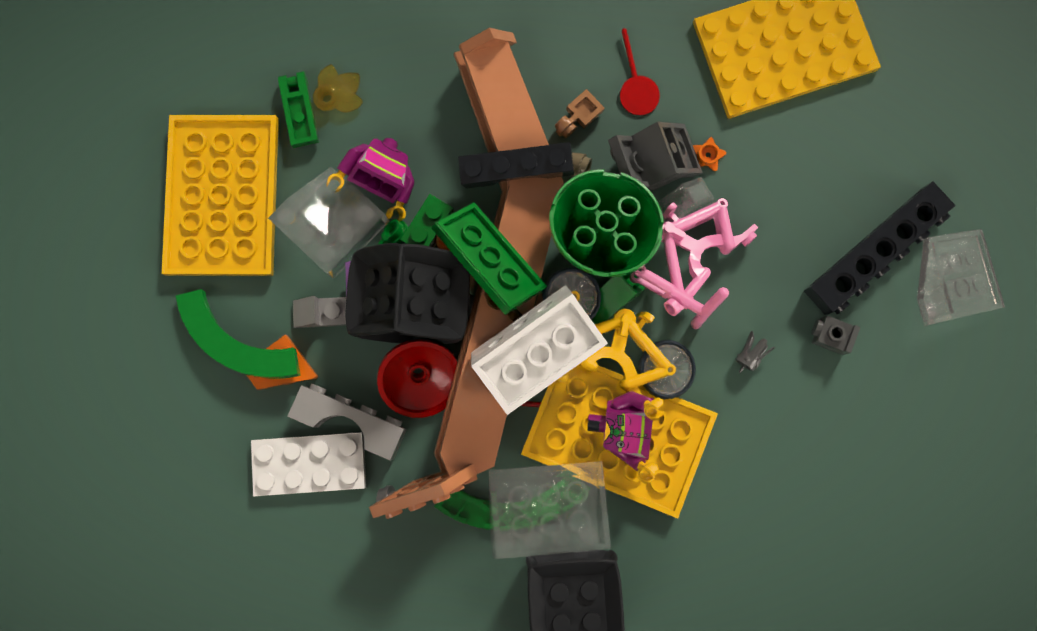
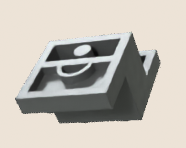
M656 122L632 136L616 135L608 140L611 147L610 153L617 164L619 173L621 174L622 172L634 177L650 191L657 190L681 177H696L703 173L685 124Z

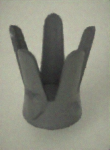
M751 331L743 351L735 359L742 365L739 373L744 368L754 372L760 365L761 360L775 347L765 352L768 345L767 340L763 338L750 351L755 339L754 333Z

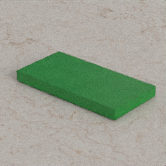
M475 202L435 222L431 229L505 315L540 294L547 287Z

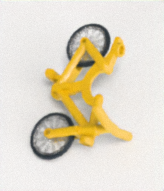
M567 267L553 273L547 280V287L542 293L543 301L566 285L589 318L592 320L595 317L601 304V291L597 281L590 273L576 267ZM626 308L618 310L613 318L595 324L601 334L615 329L611 347L604 346L579 364L590 371H594L597 369L598 364L596 361L598 359L611 358L617 361L623 369L624 377L620 381V387L626 392L634 391L642 395L639 386L643 385L650 394L661 399H673L686 393L691 387L696 374L694 358L684 345L672 340H661L653 343L644 333L642 327L645 323H652L655 319L649 312H639L635 316L633 311ZM628 335L643 351L639 361L638 374L632 360L624 353ZM568 373L564 374L557 380L561 382L566 381L568 379Z

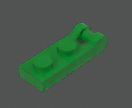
M305 71L298 72L296 76L287 77V75L279 76L278 83L291 146L297 148L319 143ZM299 87V91L290 92V88Z

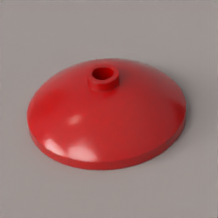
M426 339L403 342L391 349L380 363L377 373L379 394L389 408L403 416L423 418L438 414L446 408L458 361L448 348L438 342ZM417 368H421L423 370L419 374L413 372Z

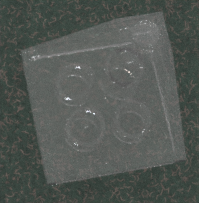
M982 229L924 239L917 295L924 326L1005 307Z

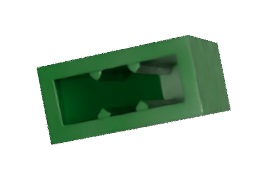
M631 274L612 277L600 288L601 304L597 314L592 319L594 325L611 319L618 310L623 309L646 288L638 283L631 282L629 278ZM595 294L581 305L587 315L594 307Z

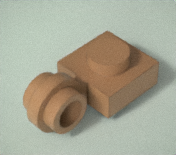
M586 89L567 106L566 110L570 113L571 117L568 118L565 115L555 124L556 133L559 136L563 135L565 138L569 137L577 128L574 124L576 121L585 129L605 108Z

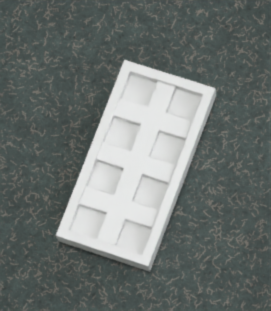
M362 432L251 440L253 496L366 488L364 436Z

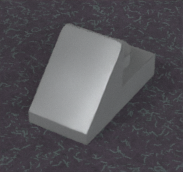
M310 296L294 300L293 328L346 326V297L317 298L316 296Z

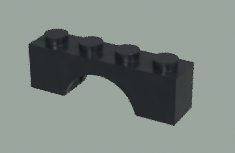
M570 142L458 156L461 185L466 189L492 186L503 181L515 179H548L575 175Z

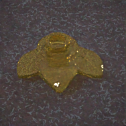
M332 64L326 66L318 75L319 87L313 94L315 105L323 111L337 109L344 113L358 109L363 104L362 99L355 94L359 88L360 75L358 73L338 75ZM330 95L332 98L329 102H324V96Z

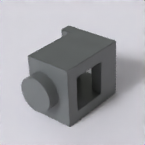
M827 315L815 322L811 332L814 335L812 343L840 355H846L852 352L860 327ZM833 329L839 331L837 338L832 335Z

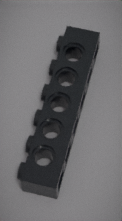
M932 181L920 189L808 286L804 292L824 315L833 312L839 314L849 306L850 303L847 300L855 294L858 297L870 287L867 282L874 276L876 279H879L890 270L888 266L890 262L894 259L898 262L910 252L908 247L913 242L919 244L931 234L928 231L929 228L934 224L938 227L951 216L948 212L956 205ZM917 210L924 214L925 221H921L918 218ZM897 228H901L904 231L905 239L898 236ZM877 245H880L884 248V257L880 256L877 253ZM857 262L864 265L865 274H860L857 271ZM837 279L845 284L844 292H840L836 288L835 282Z

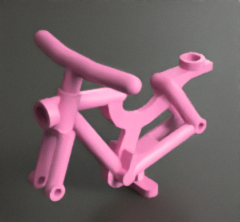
M723 198L680 219L674 214L678 207L674 202L663 213L664 223L661 242L664 244L671 283L649 271L645 266L640 268L642 272L637 270L631 273L629 277L631 282L644 286L664 299L667 298L668 300L664 303V307L670 315L676 316L683 309H689L696 313L691 321L693 329H699L729 295L728 289L722 287L717 290L705 305L693 299L694 295L711 274L710 269L702 267L700 263L703 251L710 247H718L722 254L727 255L741 243L746 247L757 237L754 232L758 227L755 224L743 234L733 236L727 210L728 202ZM711 219L714 220L716 235L706 236L697 241L685 233ZM678 246L690 252L688 264L689 273L693 280L685 290L676 247Z

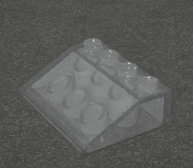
M602 461L489 470L490 530L492 556L494 559L611 549Z

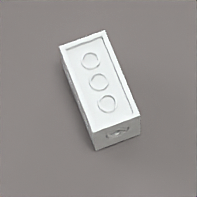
M565 285L472 351L471 367L508 415L608 343Z

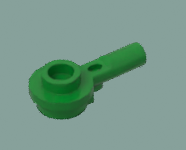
M397 219L391 220L385 226L378 245L387 243L401 244L400 239L408 228L407 223Z

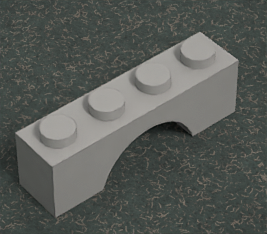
M311 383L310 387L301 385L287 417L313 428H319L324 422L333 417H348L360 427L363 433L364 450L388 460L395 459L407 429L401 427L402 421L388 415L385 420L375 416L376 410L365 405H361L360 409L350 405L352 400L336 394L335 398L325 395L327 389Z

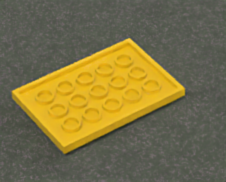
M751 0L694 18L693 21L728 119L878 71L881 68L855 0Z
M169 115L162 255L163 275L273 276L279 118L276 115Z
M577 365L567 372L568 379L566 381L556 380L550 384L545 392L521 455L678 519L718 413L678 397L662 399L663 405L658 410L663 411L664 415L652 422L649 459L645 460V464L649 462L656 463L658 471L651 474L655 477V480L645 484L639 480L638 471L634 470L609 450L603 448L604 433L587 431L589 414L606 416L607 402L627 393L620 387V381L624 375L599 365L594 371ZM643 385L639 386L642 395L649 398H657L650 394ZM653 388L654 390H656V391H658V392L666 393V392H663V391L658 390V389H656V388Z

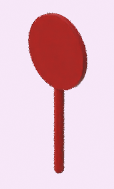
M623 28L622 36L632 77L623 84L620 90V101L623 108L630 114L636 116L647 115L658 105L660 99L659 89L652 79L646 76H637L627 30Z

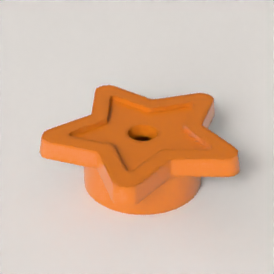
M712 137L703 145H693L700 167L707 166L712 171H717L718 160L726 155V151L719 149ZM706 153H710L711 156L706 157Z

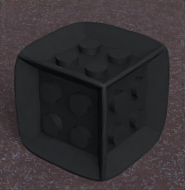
M398 243L379 244L361 248L353 254L349 267L345 311L347 332L349 335L357 338L389 343H403L415 339H426L440 344L459 342L464 337L468 321L470 273L453 253L448 250L418 244Z
M586 549L528 555L526 557V564L528 566L530 631H625L622 586L617 564V554L613 550Z

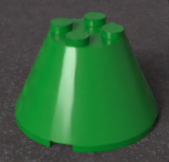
M598 169L576 175L559 189L550 209L549 226L556 247L571 264L590 273L592 276L618 277L631 274L645 266L653 258L662 241L664 220L659 203L644 184L622 172L619 175L604 172V169Z

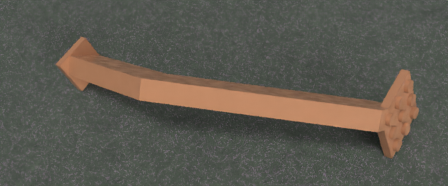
M488 28L459 45L460 51L453 54L488 153L549 145L510 46L517 43L514 34L494 28ZM562 177L548 179L523 178L500 182L502 194L494 225L541 278L552 236L549 226L550 209L557 192L564 185ZM479 284L475 293L434 450V455L441 471L413 480L370 506L369 509L373 518L385 515L386 519L401 514L403 512L402 509L409 508L411 512L427 505L426 502L430 500L434 504L445 501L451 497L450 494L464 489V485L477 480V474L495 465L507 414L471 367V352L512 324L513 321L501 310L493 309L488 305L484 295L485 291ZM536 296L516 309L522 315L526 314L534 308Z

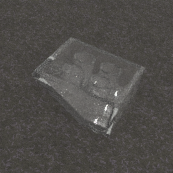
M330 167L287 198L268 219L324 272L334 279L346 267L345 262L351 261L353 254L357 250L364 248L389 220L373 202L345 178H343L344 185L342 189L337 193L335 192L340 186L337 180H331L329 185L326 186L328 177L337 173L335 169Z

